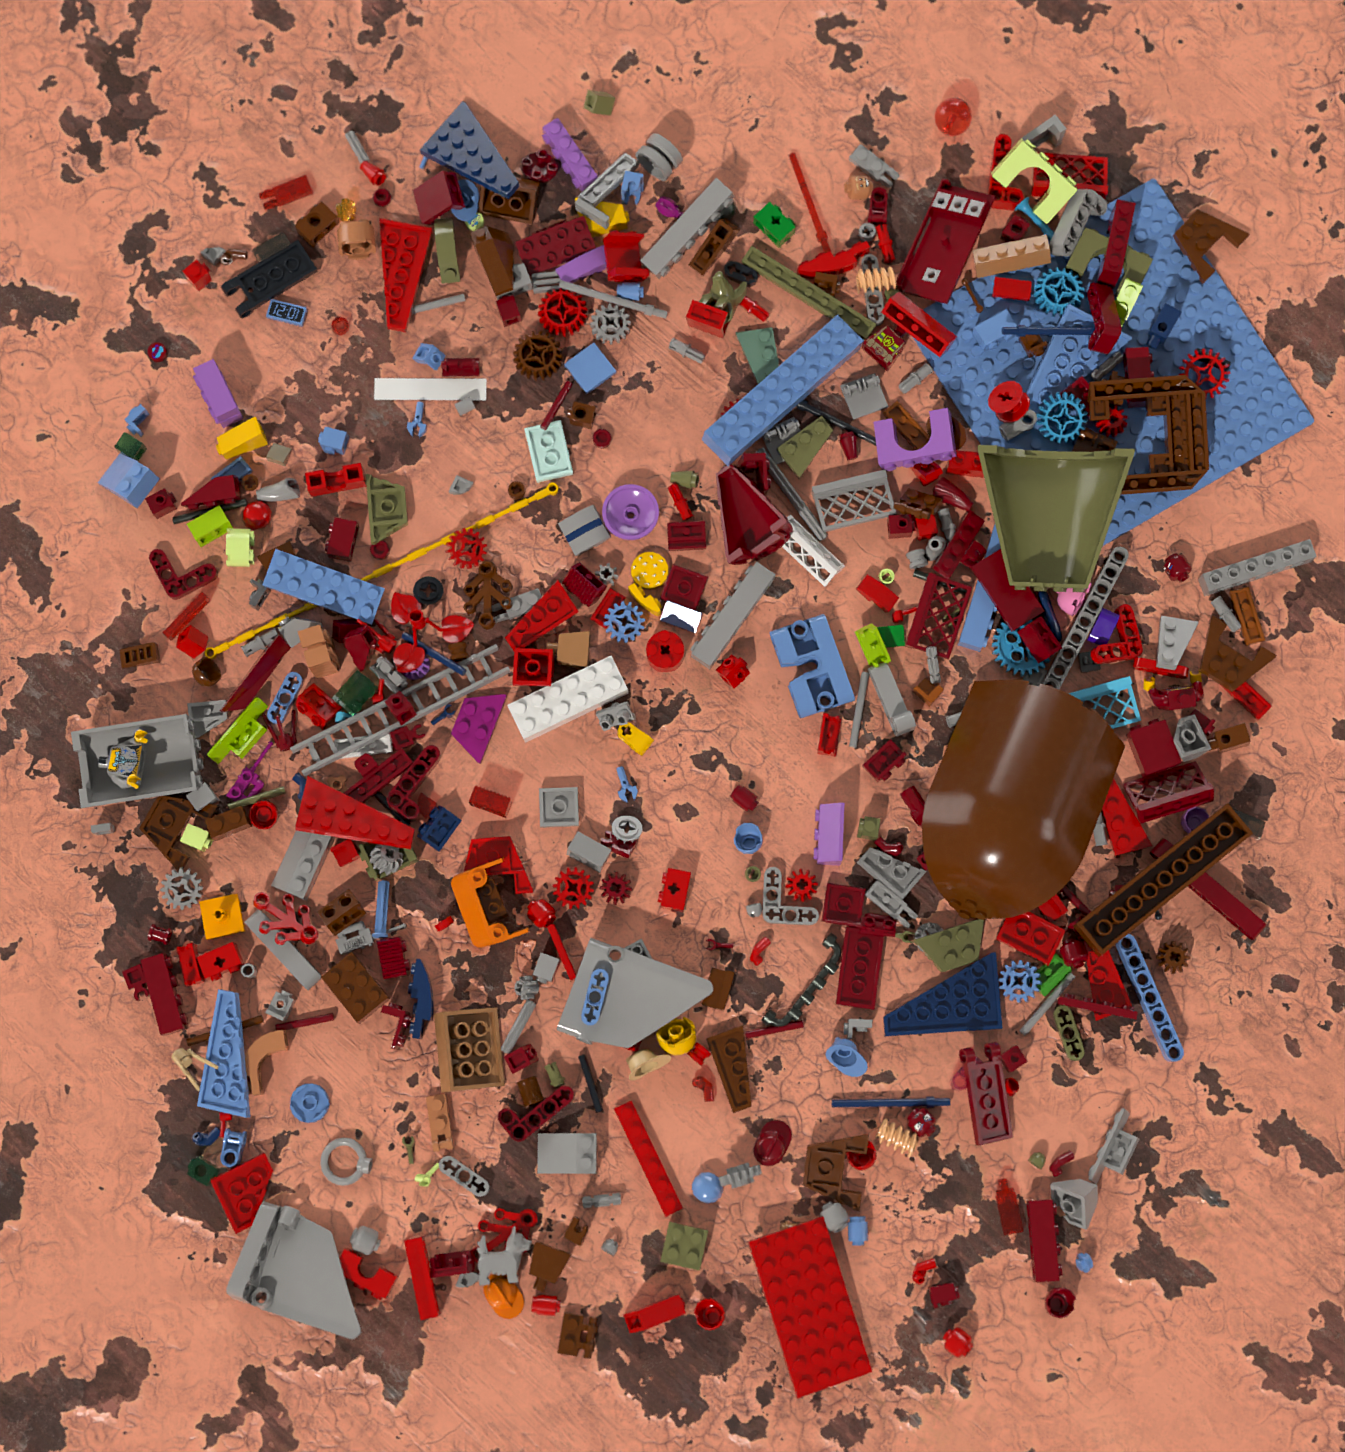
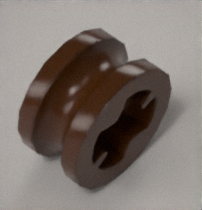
M246 474L241 479V486L247 491H253L258 487V479L252 474ZM248 477H252V481L255 480V485H251V488H247L248 485L244 483L248 480Z
M514 481L508 486L510 497L515 500L524 497L525 488L521 482ZM518 486L521 493L517 492L515 495L512 489H516Z

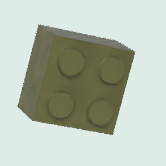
M669 1221L660 1262L700 1271L708 1230Z

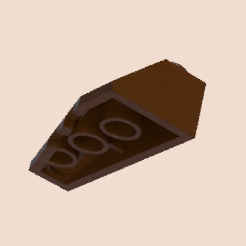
M488 226L469 232L474 249L495 296L512 291L514 283V245L508 232Z

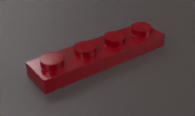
M1066 993L1063 994V997L1059 996L1058 1004L1137 1019L1138 1012L1134 1011L1132 1006L1122 1005V1008L1114 1007L1115 1003L1103 1001L1102 1005L1094 1003L1095 999L1083 997V1001L1076 1000L1075 995Z

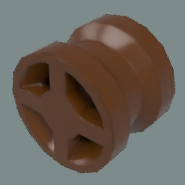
M466 642L448 645V650L451 652L450 660L459 662L469 658V654L466 652Z

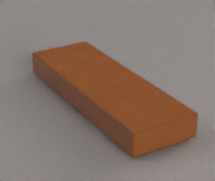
M898 401L883 412L887 419H893L897 431L915 450L921 449L928 443L930 436Z
M1249 586L1230 591L1229 594L1237 620L1241 624L1240 629L1245 645L1264 642L1265 637Z

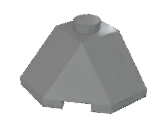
M1195 714L1178 720L1173 742L1184 762L1196 759L1211 749Z
M1083 1179L1052 1182L1050 1187L1053 1203H1056V1207L1060 1206L1066 1214L1064 1218L1068 1223L1086 1230L1089 1227L1098 1203L1097 1185Z

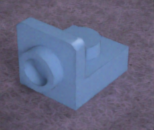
M421 343L412 359L417 363L427 364L433 370H438L441 361L445 358V354L434 345Z

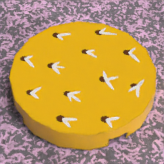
M644 552L633 560L631 576L634 582L641 586V588L653 590L661 587L667 580L668 564L660 554Z

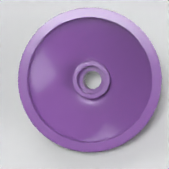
M634 484L622 485L614 489L606 497L602 508L603 521L607 529L618 538L624 540L641 539L655 528L659 518V506L654 495L646 488ZM629 513H633L635 516L633 518H628L627 515Z

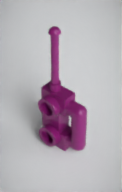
M272 741L268 742L269 744L250 769L246 767L242 770V774L238 776L237 781L227 793V797L236 802L259 794L264 787V783L259 780L260 776L254 772L270 747L273 746ZM250 784H253L254 788L246 797L244 792Z

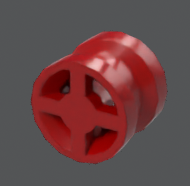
M696 1042L694 1049L689 1051L687 1055L702 1066L704 1060L710 1057L711 1053Z

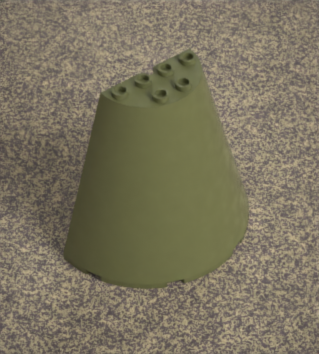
M978 445V453L1009 585L1014 586V590H1026V587H1034L1035 591H1047V588H1053L1055 592H1066L1067 588H1073V592H1084L1089 587L1132 463L1135 449L1115 448L1111 451L1064 452L1004 449L1005 447L998 445Z

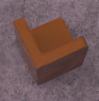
M924 678L912 692L930 707L944 689L940 685L935 686L927 678Z

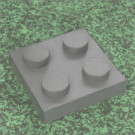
M578 787L539 788L540 828L579 826Z

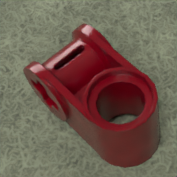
M876 187L871 193L867 223L878 222L886 224L888 193L882 187ZM880 195L883 197V200L877 201L874 197Z

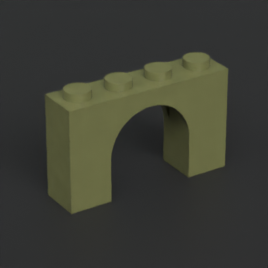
M1085 227L1066 265V272L1069 273L1072 270V276L1078 275V279L1081 280L1089 262L1094 257L1105 254L1109 236L1105 237L1099 234L1097 230ZM1127 245L1123 263V279L1114 296H1118L1126 278L1139 284L1142 283L1153 261L1148 254L1144 252L1139 253Z

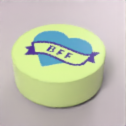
M477 212L472 220L465 221L466 227L470 231L483 228V216Z

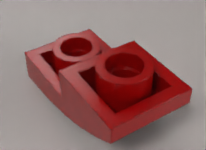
M868 574L865 575L856 587V590L868 601H873L885 613L890 612L899 599L889 588Z

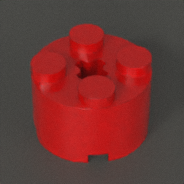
M667 630L654 634L646 646V656L649 665L658 672H672L678 669L684 660V644L681 638ZM663 649H664V650L668 649V650H669V654L664 653V654L662 655V650H663Z

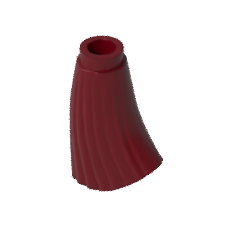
M943 476L933 488V496L942 498V503L950 504L967 512L974 504L961 489Z

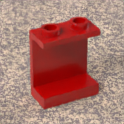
M613 230L603 238L608 281L642 283L650 276L649 269L642 268L640 261L639 242L644 238V234L637 233L636 231L622 233L618 230Z
M692 299L686 315L688 326L723 339L729 322L724 324L728 312Z

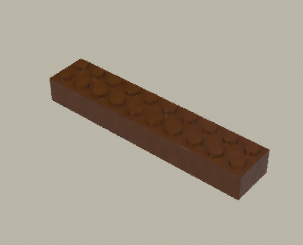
M1228 803L1225 804L1073 927L1098 957L1103 955L1253 834L1232 807Z

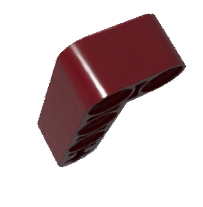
M1093 282L1088 289V300L1095 330L1089 339L1088 349L1109 354L1121 335L1122 327L1112 287Z
M429 745L424 748L387 795L388 807L408 822H415L420 816L419 806L410 798L439 763L440 751L436 746ZM428 753H435V758L431 757L428 760ZM417 767H423L425 772L423 774H416L414 770ZM407 781L412 782L413 787L411 789H404L402 787L403 783ZM398 796L401 798V802L396 805L390 802L391 798ZM409 808H414L416 810V814L414 816H408L406 814V810Z
M562 1086L522 1119L512 1109L505 1108L498 1113V1121L514 1141L523 1142L574 1100L575 1093L572 1088ZM562 1090L570 1091V1098L568 1100L562 1099L560 1102L563 1105L560 1107L553 1097L556 1096L559 1099L562 1096ZM548 1102L555 1104L556 1108L553 1113L545 1111V1105ZM505 1112L512 1114V1120L509 1123H504L502 1120V1115ZM534 1114L540 1117V1123L537 1126H532L529 1121L530 1117ZM518 1127H522L525 1131L521 1139L516 1138L514 1135V1131Z

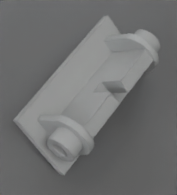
M380 656L376 660L377 663L369 667L379 679H384V684L394 694L407 688V678L398 672L397 669L392 672L394 666L386 657Z

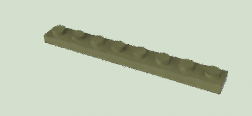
M751 246L742 259V264L754 269L767 280L831 320L838 315L863 340H866L875 329L876 323L755 247Z

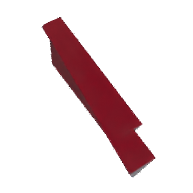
M280 635L275 636L265 651L262 652L219 710L221 713L246 709L278 666L279 662L277 661L291 649Z

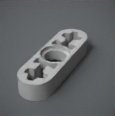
M445 1156L440 1160L439 1168L448 1177L478 1197L488 1194L490 1185L483 1177L452 1156ZM449 1160H452L453 1162L451 1163V1165L455 1168H457L458 1165L461 1166V1168L456 1171L455 1177L452 1175V1173L454 1172L452 1169H444V1161L448 1162ZM463 1170L468 1171L470 1174V1179L467 1182H462L459 1179V1173ZM474 1176L477 1177L476 1183L481 1184L483 1182L485 1184V1192L480 1191L478 1193L477 1187L473 1184L471 1188L468 1187V1184L473 1181Z

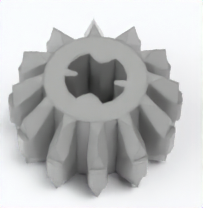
M377 844L370 853V863L374 864L373 869L378 868L379 874L384 871L386 875H389L391 872H397L403 863V854L399 852L400 848Z

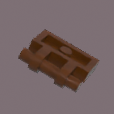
M908 489L900 498V503L895 502L893 508L899 510L902 514L908 513L914 515L915 518L928 520L942 506V498Z
M564 1312L557 1353L577 1357L578 1349H583V1358L591 1359L592 1351L595 1349L593 1344L594 1337L598 1331V1326H596L597 1318L590 1317L589 1324H583L584 1315ZM582 1330L587 1331L585 1343L580 1342Z

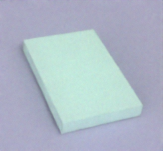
M561 420L551 422L547 430H543L540 427L541 425L524 428L537 483L573 475Z

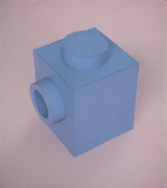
M325 427L324 431L320 432L318 442L325 453L344 455L349 436L347 432Z

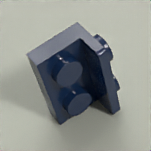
M439 805L433 808L429 814L430 818L419 827V833L417 834L418 838L438 852H440L462 821L446 808Z

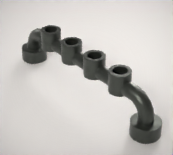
M830 933L821 944L826 949L831 947L834 951L833 956L827 961L819 974L816 975L811 984L782 1019L775 1018L777 1013L769 1009L761 1019L765 1025L772 1024L776 1027H782L787 1025L792 1019L797 1021L803 1013L800 1010L804 1004L808 1006L814 1000L813 992L816 989L820 991L827 983L825 977L828 974L833 975L837 971L839 966L836 963L841 957V948L836 942L837 937L833 933Z

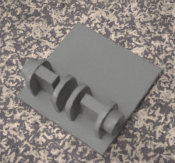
M875 373L840 385L853 420L888 408L879 384V376H876Z
M794 417L774 425L762 436L776 465L784 462V459L777 452V448L800 432L799 422Z

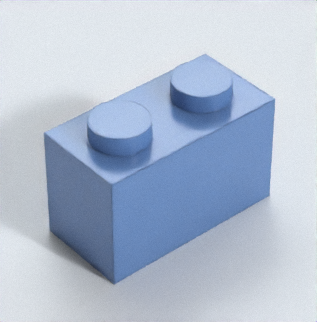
M1006 309L975 326L972 334L983 352L988 349L991 351L997 348L1000 342L1004 340L1006 342L1010 341L1016 336L1002 335V327H1016L1017 325Z

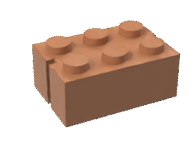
M316 625L297 631L302 648H308V650L303 651L308 668L317 679L339 672L337 666H340V662L335 651H333L335 645L326 629L323 630L321 625Z

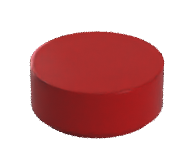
M449 916L434 927L437 932H440L453 924L454 920Z

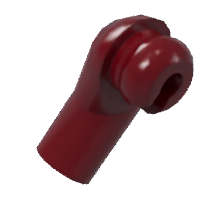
M1069 1150L1059 1155L1049 1166V1172H1052L1054 1177L1062 1174V1169L1060 1168L1062 1165L1075 1158L1073 1152Z

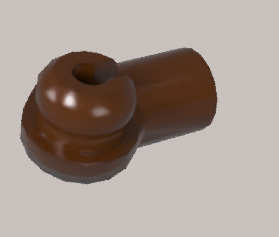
M229 249L222 254L220 262L223 265H230L236 259L246 260L247 251Z

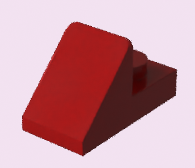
M934 461L930 464L918 463L910 467L924 487L937 480L939 475L943 473L941 467Z

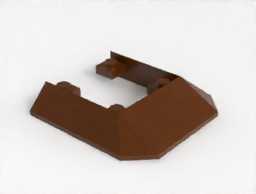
M1186 375L1089 382L1087 402H1089L1090 421L1110 419L1109 401L1139 398H1145L1146 417H1164L1166 453L1148 455L1149 474L1127 475L1120 495L1192 490L1209 470L1205 392Z

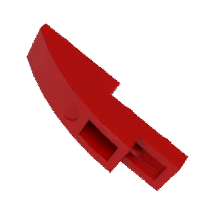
M867 241L863 243L857 242L851 249L847 251L841 250L836 253L835 257L831 251L827 253L821 252L815 256V259L811 261L805 260L800 263L799 267H797V274L803 278H815L816 272L832 275L848 272L856 268L857 259L869 254L870 246Z

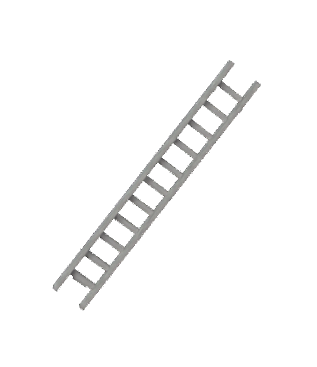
M495 644L457 663L467 670L465 674L471 683L470 686L458 691L450 675L455 671L450 668L402 691L405 697L412 695L419 709L416 712L417 715L402 726L398 722L391 726L389 725L382 711L387 706L382 701L290 747L293 754L307 746L310 749L309 753L316 763L301 770L303 775L307 776L388 735L390 732L400 729L510 673V669L507 666L493 674L484 658L498 651V646ZM480 660L488 677L486 676L482 680L475 682L467 666ZM446 677L454 694L441 700L433 683ZM429 686L437 702L423 708L416 692ZM378 712L386 728L372 734L365 717ZM360 720L368 737L355 743L347 726ZM343 729L351 746L338 752L330 735ZM326 737L334 754L321 760L313 743Z

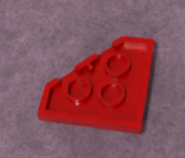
M264 1152L210 1179L235 1234L252 1226L262 1204L267 1184L272 1176L273 1169Z

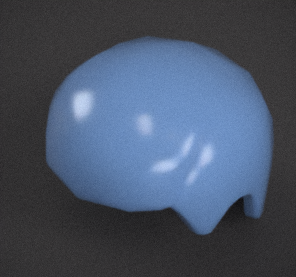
M743 823L736 828L733 840L738 851L743 854H754L762 846L763 835L757 825Z
M703 1172L694 1178L692 1191L694 1196L701 1202L714 1203L721 1198L723 1186H721L718 1176L710 1172Z

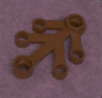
M484 561L479 565V574L470 584L464 587V593L468 597H473L464 604V610L467 614L475 613L476 605L484 598V613L479 617L478 621L483 629L489 630L495 625V619L492 616V597L500 602V605L505 610H509L513 606V602L509 597H505L492 586V579L500 584L501 589L506 593L512 590L513 585L509 580L504 579L497 573V567L493 562ZM484 581V586L476 594L475 588Z

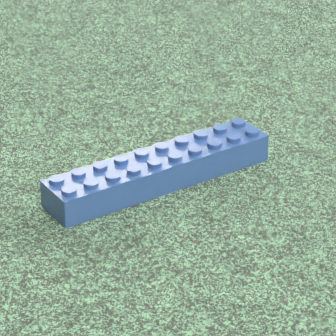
M836 315L704 431L702 441L729 466L858 352L864 340Z

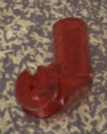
M703 1076L693 1078L692 1085L704 1092V1101H714L712 1083Z

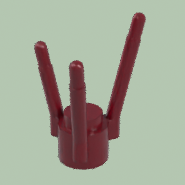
M295 710L291 711V736L289 733H284L280 717L276 715L280 735L277 737L265 713H262L264 722L275 741L276 747L280 749V752L291 750L290 747L297 743Z

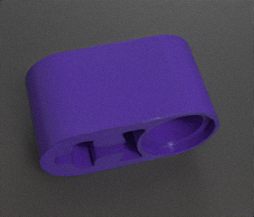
M1102 607L1087 640L1097 645L1107 644L1120 615Z

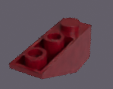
M227 475L213 478L181 502V506L188 508V510L199 509L200 505L214 507L219 502H224V504L236 503V500L241 499L238 476Z

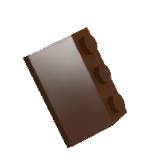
M516 177L520 187L509 199L481 186L478 213L532 225L539 198L540 182Z

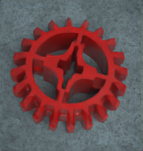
M553 288V294L551 295L547 292V299L542 298V304L538 305L540 310L538 311V316L541 317L539 322L544 324L543 328L545 330L549 328L550 334L555 331L557 337L560 333H563V337H566L567 332L573 336V330L575 329L579 332V326L584 327L585 322L583 320L588 318L586 315L588 308L585 307L586 301H582V295L577 296L576 292L563 291V288H559V292H556ZM565 300L572 302L576 307H573V305H567L565 303ZM559 301L557 306L551 307V305ZM562 306L565 310L564 319L561 314ZM574 315H577L574 320L567 323V320L569 318L574 317ZM549 317L560 320L561 324L553 322Z
M1202 348L1201 355H1199L1198 350H1194L1195 357L1189 353L1187 356L1190 361L1182 360L1187 365L1186 367L1179 366L1180 370H1184V374L1180 373L1178 375H1186L1188 377L1189 368L1197 374L1195 384L1198 387L1204 381H1210L1215 384L1212 388L1203 390L1206 399L1208 393L1211 398H1214L1213 391H1216L1218 395L1221 394L1218 388L1225 389L1226 386L1222 382H1229L1228 378H1224V374H1230V371H1224V368L1229 367V364L1222 365L1226 358L1217 359L1220 355L1219 352L1212 356L1213 349H1210L1208 354H1206L1205 348ZM1201 358L1211 359L1205 367H1198L1193 364ZM1215 363L1220 370L1219 380L1211 373ZM1208 368L1207 374L1209 377L1201 379L1200 370L1204 371Z

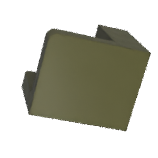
M588 90L583 108L593 114L611 115L615 97L607 92Z

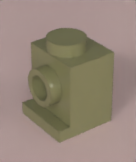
M867 816L864 819L860 818L857 838L876 841L880 819Z

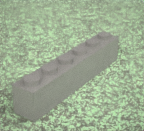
M715 178L640 260L641 263L658 279L665 277L673 263H678L681 260L684 251L694 246L695 239L699 235L705 234L708 230L707 226L712 221L715 222L720 217V212L733 203V192L719 179Z
M758 562L754 566L750 565L745 572V575H747L745 579L738 581L734 587L735 593L725 599L723 603L725 607L722 611L718 610L712 618L714 621L710 627L706 626L701 634L703 637L700 642L696 641L690 649L692 651L691 657L709 670L775 579V574Z

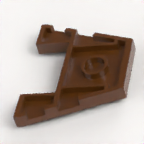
M1197 209L1174 233L1173 238L1184 256L1187 255L1192 269L1196 270L1200 276V282L1204 284L1216 271L1202 259L1209 249L1222 236L1238 248L1250 234Z
M1212 616L1209 620V629L1206 635V644L1199 672L1233 692L1273 661L1277 655L1262 646L1251 661L1219 641L1227 624Z
M158 796L139 829L174 868L179 871L180 867L184 869L190 857L175 850L173 846L191 815L195 813L207 820L214 817L219 807L214 804H208L197 811L189 800Z
M864 1134L807 1145L803 1186L833 1198L838 1203L845 1204L853 1210L860 1212L862 1192L841 1189L846 1151L867 1154L869 1135Z

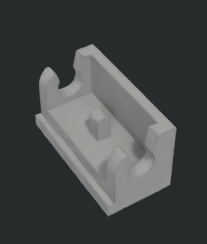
M578 831L567 848L566 855L600 873L609 858L611 849Z

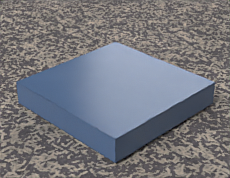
M592 343L564 363L566 369L586 394L616 374L614 367L595 343Z

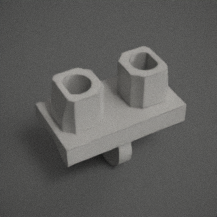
M615 702L612 703L611 707L596 712L599 724L604 731L616 725H625L629 721L635 720L636 717L631 711L628 702L621 704Z

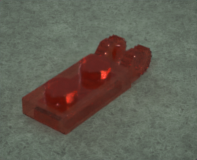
M304 175L272 189H267L261 192L259 197L262 200L273 196L276 197V199H271L263 204L264 209L269 210L313 194V190L307 176Z

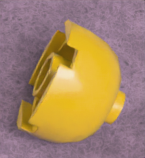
M676 1017L658 1029L656 1036L661 1048L670 1055H682L693 1048L696 1042V1029L690 1019L686 1017L677 1019Z

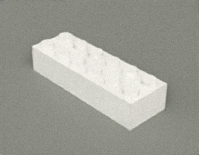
M609 656L507 706L526 743L628 694V688L612 656Z

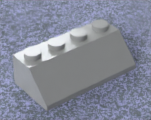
M296 831L271 886L307 901L335 837Z

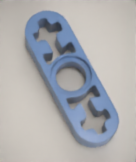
M297 672L287 674L267 712V717L273 724H277L276 719L274 720L272 715L273 712L277 713L279 707L276 706L277 703L286 708L285 710L281 708L279 711L281 715L280 721L283 723L303 686V678ZM295 677H297L299 683L293 684L291 688L292 690H294V693H292L288 689H285L286 686L290 689L292 684L290 682V679H294ZM282 694H290L291 699L288 703L280 701Z
M602 968L595 969L590 977L581 1013V1019L586 1025L596 1024L600 1016L609 980L607 971ZM599 972H602L603 977H605V980L600 982V987H604L603 990L596 987L591 988L592 984L596 986L597 979L594 976L598 975ZM597 991L600 993L601 998L598 1002H592L589 999L591 992ZM587 1003L592 1006H599L598 1010L594 1008L593 1015L596 1017L595 1019L592 1018L591 1021H587V1017L584 1016L585 1013L588 1014L590 1011V1007H586Z

